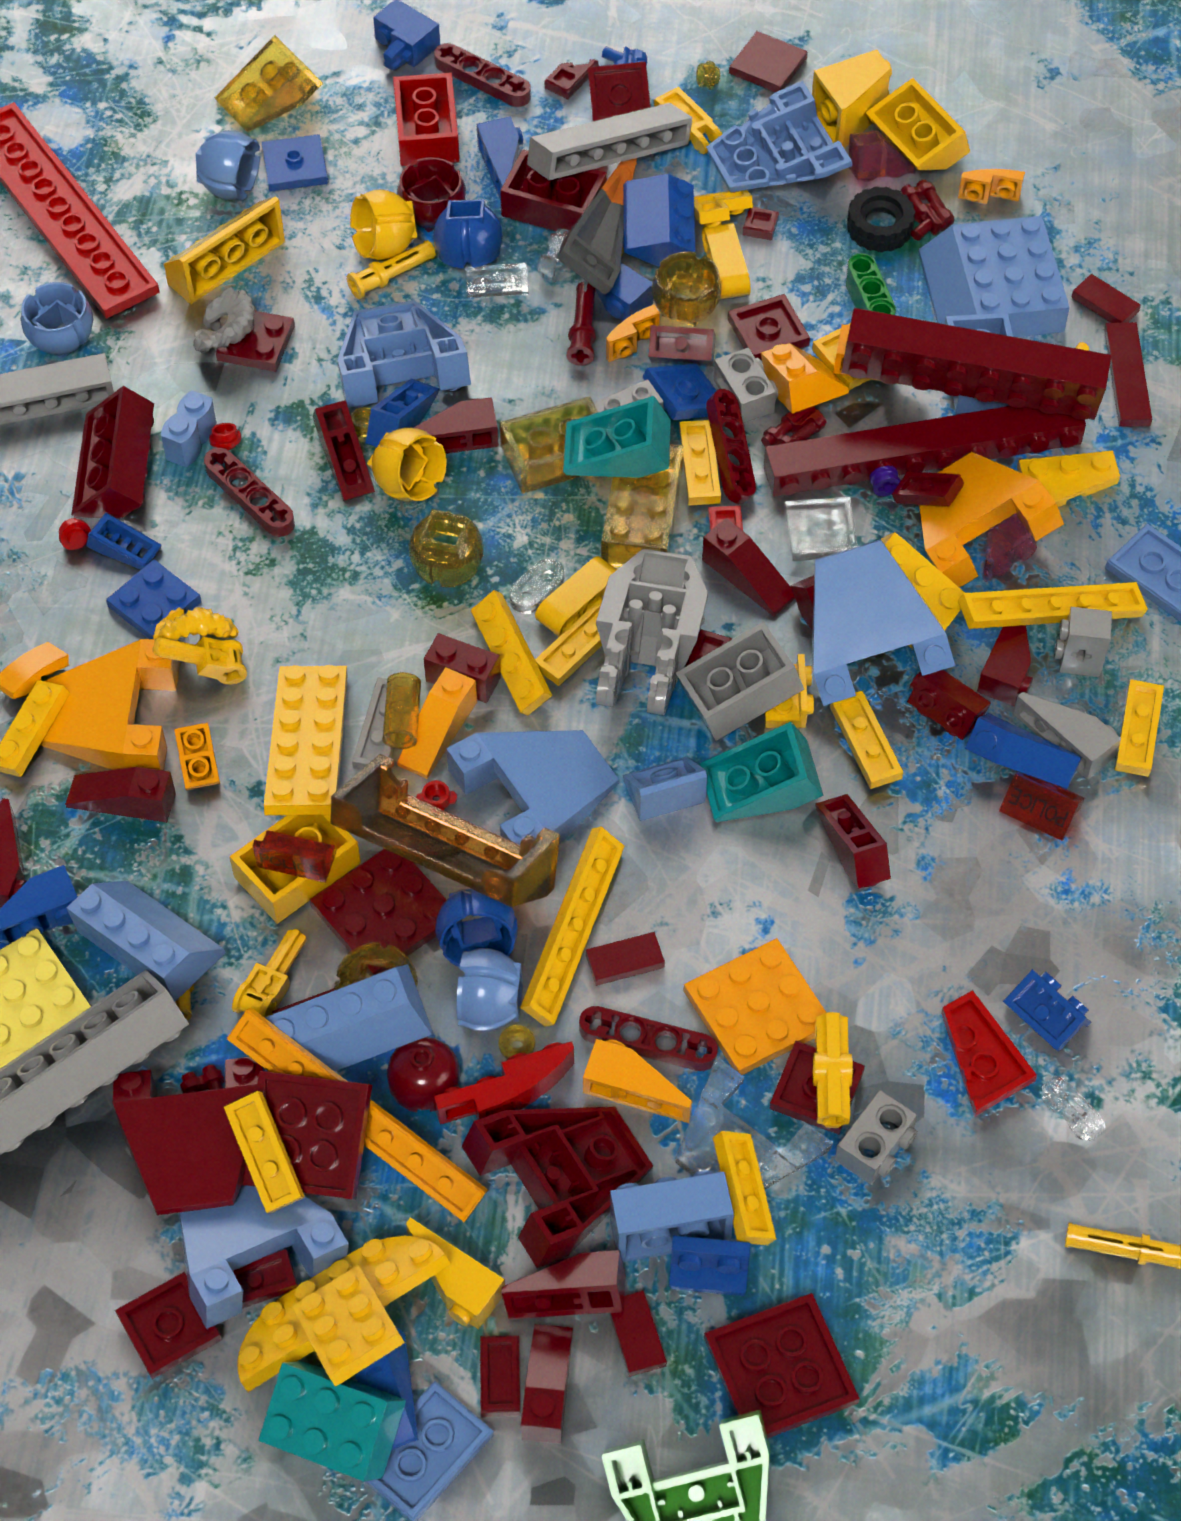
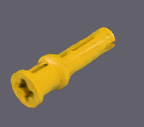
M425 240L423 243L382 263L373 261L368 265V268L356 274L354 272L347 274L346 279L349 289L357 299H361L365 296V293L377 287L381 289L386 287L390 279L428 260L434 259L436 256L435 249L430 241Z

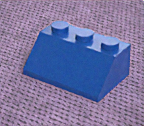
M670 174L629 180L623 184L624 253L676 274L696 253L694 185Z

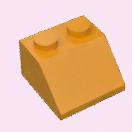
M791 343L780 344L773 347V349L761 353L764 373L769 380L774 381L778 390V399L791 413L849 394V388L820 359Z

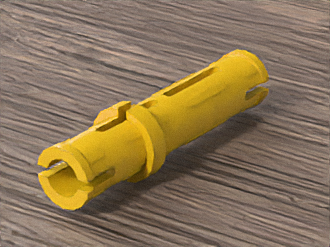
M1068 1223L1065 1247L1134 1259L1140 1265H1146V1262L1175 1267L1176 1269L1181 1268V1244L1152 1240L1150 1235L1147 1234L1137 1237Z

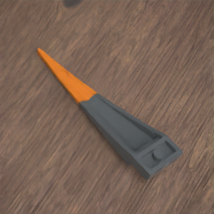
M637 158L619 163L562 240V245L556 256L568 268H571L604 295L612 289L621 270L624 232L623 184L626 181L633 180Z

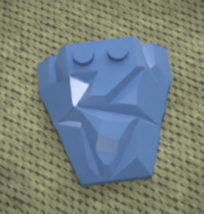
M804 81L775 92L769 97L770 103L759 112L755 108L748 114L749 120L740 127L733 125L707 146V152L730 192L825 178L852 166V160L841 142L833 143L817 117L815 99Z

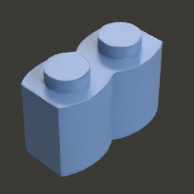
M192 390L180 400L177 406V413L164 423L161 430V438L167 461L188 467L198 458L201 452V444L209 440L212 427L217 425L212 397Z

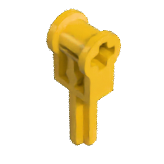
M204 636L196 645L161 637L156 638L154 641L153 654L159 657L196 664L199 676L218 679L220 683L229 685L240 683L247 677V669L242 665L241 660L243 646L239 641H222Z
M297 929L288 930L267 965L255 964L234 996L232 1002L233 1012H245L248 1008L252 1007L263 1017L272 1015L273 1010L278 1009L280 1002L290 988L289 976L286 974L306 942L304 934Z

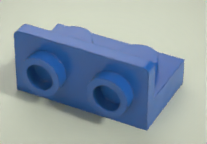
M1032 969L1003 1002L1055 1050L1060 1052L1083 1025L1088 1027L1091 1024V1021L1084 1016L1089 1010L1073 995L1068 1000L1058 992L1062 985L1046 971L1040 976Z
M673 1235L669 1279L670 1289L744 1296L747 1287L751 1243Z

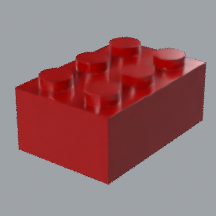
M452 72L393 77L401 166L417 165L418 159L428 157L445 159L451 163L460 162Z

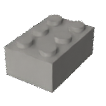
M764 621L676 672L686 696L715 741L804 690L795 666Z

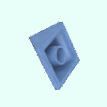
M689 757L623 775L624 783L640 821L699 805L706 801V770Z

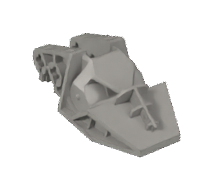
M642 549L609 576L596 620L605 654L604 667L601 666L599 673L596 705L614 707L624 680L629 674L630 662L656 666L655 675H652L650 681L647 713L665 716L678 681L676 672L684 668L697 642L700 626L705 623L704 610L708 591L692 556Z

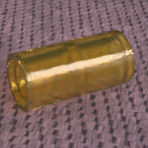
M401 672L392 674L387 678L382 740L385 745L391 748L408 749L417 743L421 680L413 674Z

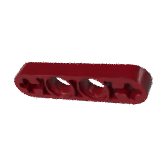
M444 43L435 48L434 61L438 70L444 73L452 72V77L511 106L522 107L530 102L531 85L526 79L454 44ZM469 66L478 68L476 71L467 72L463 70L464 68ZM499 78L501 81L499 83H489L487 80Z
M718 389L707 400L706 408L722 486L726 497L736 504H743L755 493L756 482L739 402L731 391ZM722 427L730 429L734 438L727 436ZM728 454L734 455L738 459L740 466L733 464Z
M219 447L213 448L205 454L204 464L207 475L269 534L276 537H284L294 530L295 521L292 509L229 450ZM225 463V468L227 471L226 473L224 468L220 464ZM237 478H244L248 481L242 487L231 485V482ZM256 497L268 499L267 503L262 506L251 504V501ZM273 511H274V516L279 519V520H277V521H275V522H274V517H273V514H272Z
M600 1006L586 1008L582 1011L579 1018L581 1036L584 1040L593 1044L596 1039L603 1041L616 1040L623 1043L626 1047L633 1049L642 1057L695 1071L709 1070L717 1061V1043L711 1036L704 1033ZM595 1019L601 1020V1026H598L596 1030L590 1029V1024ZM612 1023H616L614 1028V1036L609 1035L610 1029H612ZM626 1027H635L640 1031L641 1035L635 1041H627L621 1037L620 1033ZM670 1036L675 1040L676 1045L673 1049L665 1051L659 1049L655 1042L659 1037ZM682 1041L687 1042L685 1055L680 1054L682 1051ZM700 1047L706 1048V1054L703 1055V1058L696 1057V1051Z

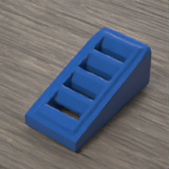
M105 512L88 534L86 546L100 554L142 570L153 560L162 545ZM108 533L112 535L110 539L105 537ZM119 538L124 540L120 546L116 544ZM133 543L135 547L131 552L126 550L129 544ZM142 547L148 549L142 558L137 556Z

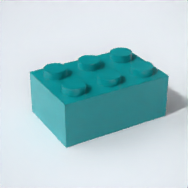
M303 1361L282 1362L258 1441L363 1482L382 1479L406 1400L352 1379H347L335 1387L325 1369Z

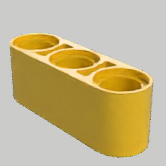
M728 223L713 227H703V247L718 299L750 295V278L734 224Z
M600 556L594 557L541 602L535 613L536 620L559 637L600 598L603 599L609 576L617 569Z

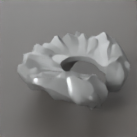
M229 287L219 297H216L215 300H211L206 307L203 323L212 331L199 329L196 332L193 345L196 351L209 352L211 348L228 347L229 343L235 344L240 342L246 334L253 330L255 309L251 304L252 298L246 295L245 290L238 292ZM228 315V321L220 328V318Z

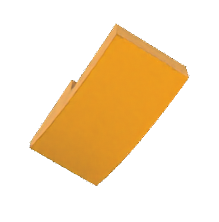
M980 169L963 172L958 198L987 204L989 196L1019 202L1025 172L1008 169Z
M655 304L626 318L606 337V359L608 362L626 358L636 353L637 341L650 338L651 325L659 326L660 312Z
M50 642L29 650L0 672V691L12 699L27 696L36 681L41 680L42 676L52 675L55 671L69 666L68 654Z
M208 722L174 729L186 791L220 784Z

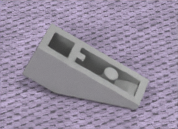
M1024 692L1018 695L1013 715L1037 736L1081 756L1082 759L1077 771L1087 780L1116 757L1121 738L1111 726L1105 725L1096 716Z

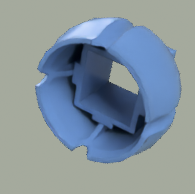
M224 130L216 134L210 133L196 152L197 183L203 184L211 194L221 199H246L247 194L245 191L251 192L258 175L260 156L255 154L260 151L258 141L243 132L235 130Z
M64 282L46 283L35 288V296L27 294L22 302L20 319L23 332L29 342L38 347L39 350L63 359L69 353L77 350L89 338L93 325L92 309L80 290L76 291L73 285ZM62 323L66 325L64 327L57 328Z
M479 948L472 951H464L461 957L460 969L465 974L458 977L457 1020H461L458 1021V1026L466 1027L475 1032H490L505 1027L510 1022H519L523 991L521 963H515L510 957L494 949Z

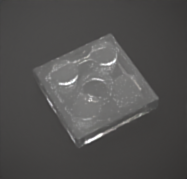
M850 497L785 501V515L792 561L815 560L858 547Z

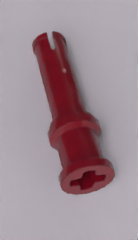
M585 282L579 283L576 287L574 325L568 332L571 344L566 352L567 360L578 366L590 364L595 354L592 343L596 339V332L592 327L596 288L587 283V291H584Z

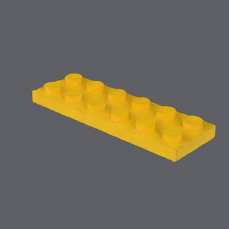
M279 666L264 797L265 815H336L348 678L347 666Z

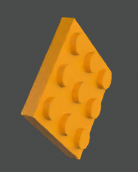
M778 938L685 983L683 987L687 998L738 1077L791 1051L795 1041L805 1044L814 1039L816 1016L826 1013Z

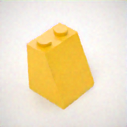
M877 49L814 70L812 96L815 99L817 117L833 143L840 141L844 149L873 124L865 112L889 95L888 88L892 68L887 59L884 60Z

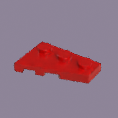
M973 990L942 1008L943 1021L974 1116L979 1115L1036 1081L1037 1074Z

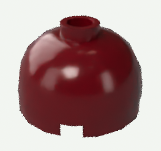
M424 1037L398 1047L390 1057L387 1069L390 1094L399 1105L409 1111L418 1112L417 1109H430V1112L436 1111L434 1096L443 1094L447 1088L460 1086L461 1073L458 1059L451 1048L437 1038Z

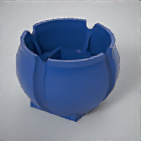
M485 199L448 201L447 208L439 215L435 223L433 234L434 246L440 260L446 265L456 268H464L466 263H470L472 268L491 263L500 255L503 237L502 226L494 212L485 206Z
M490 884L449 893V898L443 903L438 912L435 933L443 950L444 957L450 963L460 967L464 951L489 948L500 951L509 957L517 939L518 923L510 902L504 896L494 891ZM469 915L484 916L482 918L462 921V919Z

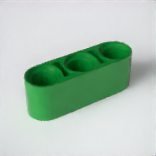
M864 253L851 256L847 266L846 288L855 308L895 315V304L873 257Z

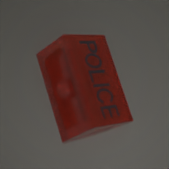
M1017 772L1013 777L999 811L1063 841L1074 815L1080 811L1085 798L1063 787Z
M269 830L266 831L263 841L254 840L253 843L258 868L326 883L336 855L335 845Z

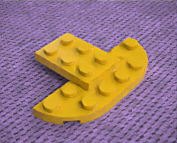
M395 1236L381 1240L372 1239L366 1242L363 1247L334 1262L330 1267L309 1280L302 1282L275 1302L267 1304L262 1309L261 1315L248 1330L239 1350L237 1370L242 1385L247 1392H250L277 1375L282 1362H297L313 1351L316 1352L335 1387L405 1343L384 1306L451 1265L447 1256L436 1244L420 1237Z

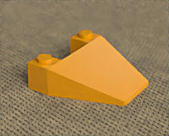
M974 452L967 454L938 472L960 474L965 483L950 506L919 505L924 546L928 558L937 569L959 588L978 577L973 562L963 545L995 525L1016 514L1035 541L1064 525L1056 502L1039 480Z
M140 639L45 680V682L65 686L70 694L40 746L111 770L142 767L164 771L167 744L162 726L134 725L139 690L176 691L180 661L153 654L155 639Z

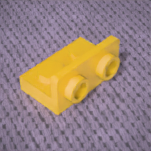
M797 654V663L793 664L804 690L765 712V728H778L789 722H792L796 728H806L807 714H813L814 698L813 694H807V686L812 685L811 666H805V654Z

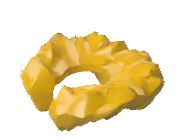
M199 606L192 611L188 610L184 614V609L179 607L176 610H171L156 625L153 638L161 637L178 641L180 637L187 638L189 634H199L202 636L212 634L216 637L236 638L239 631L231 618H225L224 615L213 613L212 609H205Z

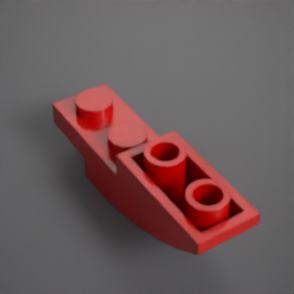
M572 1041L564 1044L560 1042L551 1043L542 1050L530 1054H514L506 1061L501 1062L502 1076L497 1078L495 1076L484 1077L478 1080L476 1084L463 1088L450 1087L443 1094L434 1096L435 1110L440 1125L476 1114L478 1120L504 1110H521L535 1102L556 1085L574 1065V1046Z

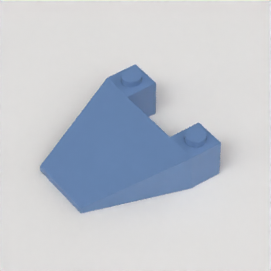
M415 300L354 311L337 360L342 392L348 408H364L370 404L378 403L377 386L409 381L410 379L415 380L435 376L440 391H454L463 386L471 385L468 356L462 338Z
M881 539L815 559L811 666L823 706L856 696L847 664L912 644L922 676L955 666L948 638L942 625Z
M583 730L475 733L446 748L448 771L465 795L499 778L523 813L500 824L501 847L518 872L549 856L619 784V778Z
M242 1183L235 1203L232 1206L179 1212L189 1296L206 1329L242 1313L243 1290L233 1273L234 1270L292 1245L307 1274L312 1278L348 1254L349 1243L331 1212L307 1197L273 1213H266L257 1188L255 1186L243 1185Z

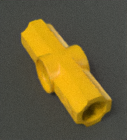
M826 1012L824 1015L816 1016L815 1022L816 1052L813 1055V1086H816L817 1123L824 1125L826 1128H839L850 1122L849 1087L852 1086L853 1061L852 1054L849 1053L848 1017L842 1016L837 1012Z

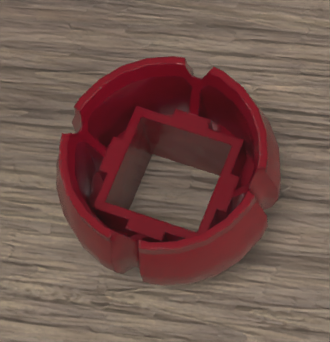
M428 157L418 159L416 167L409 164L404 168L397 185V195L401 196L405 201H412L415 224L423 227L429 233L434 230L435 223L439 215L447 208L448 201L466 200V187L460 171L455 170L453 163L441 158Z

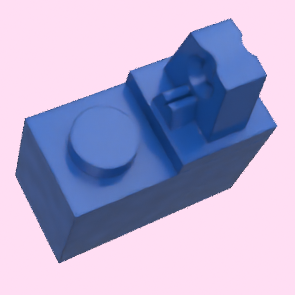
M393 0L373 17L375 39L381 44L388 46V49L383 53L384 66L392 71L405 63L412 67L417 66L440 45L439 23L400 0Z

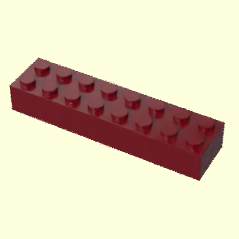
M854 308L841 373L849 374L857 379H876L890 385H908L917 390L930 389L941 391L949 396L962 395L973 397L981 402L994 401L1008 404L1014 408L1027 407L1038 409L1046 414L1059 413L1070 415L1078 420H1095L1106 391L1112 355Z

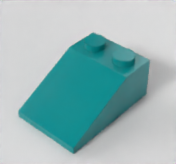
M651 396L566 423L563 472L566 475L640 478L669 469L671 419L655 396Z
M792 722L786 723L699 763L706 770V792L713 818L716 822L792 810L824 796L808 741Z

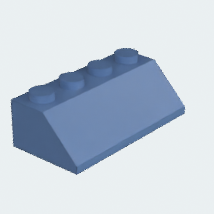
M128 881L91 884L66 907L77 931L136 975L147 970L168 990L174 1001H177L226 953L220 945Z
M408 964L394 967L265 1017L333 1071L343 1069L434 1034Z

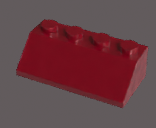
M122 386L85 415L71 514L76 518H101L105 512L115 518H123L133 510L139 509L144 502V483L148 474L147 459L151 449L150 435L154 424V403L125 386Z

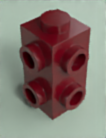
M945 670L924 676L919 672L910 684V688L913 691L907 701L920 714L930 717L944 727L946 732L957 736L961 740L972 733L978 717L985 715L991 704L990 701Z

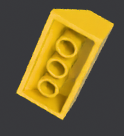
M275 196L257 202L227 223L220 225L204 238L197 240L181 253L171 257L164 263L168 285L191 305L285 243L279 199Z

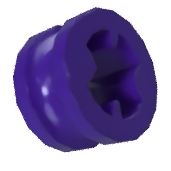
M893 466L879 467L870 474L869 478L873 485V492L883 497L892 495L901 481L898 477L897 469Z

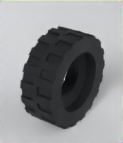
M879 186L864 189L861 193H857L850 202L847 232L850 233L852 241H855L858 246L866 248V250L877 252L894 251L896 248L903 247L904 243L910 240L915 219L914 204L910 202L907 195H903L897 189L893 190L890 187L880 188ZM874 212H883L895 217L896 222L891 226H875L866 221V216Z

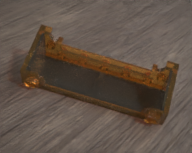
M382 754L375 757L331 796L330 824L507 906L515 907L547 897L554 890L560 839L559 833L544 827L537 834L536 839L528 834L520 842V845L408 795V780L402 778L399 781L391 770L395 760Z

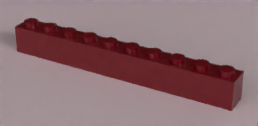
M1006 406L765 447L764 470L773 497L793 495L798 492L823 490L833 486L853 485L858 482L869 481L870 474L882 466H893L897 469L898 475H904L906 472L944 469L971 452L992 460L1010 458L1027 453H1040L1045 450L1063 447L1070 448L1082 444L1086 422L1085 420L1075 419L1070 415L1059 413L1046 414L1038 409Z

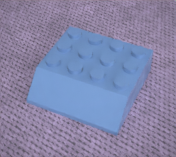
M1042 216L951 225L919 249L918 254L937 323L945 324L946 316L1008 312L1013 337L1062 333L1065 331L1070 306Z

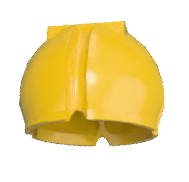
M384 189L371 190L355 197L351 207L350 227L356 229L352 239L357 252L362 257L374 260L390 259L402 253L412 240L418 238L412 201H405L396 193Z
M413 427L399 428L390 433L386 432L367 462V465L372 469L378 486L393 499L404 502L423 501L435 494L437 489L434 484L436 482H443L447 464L446 453L442 444L436 442V438L426 431Z

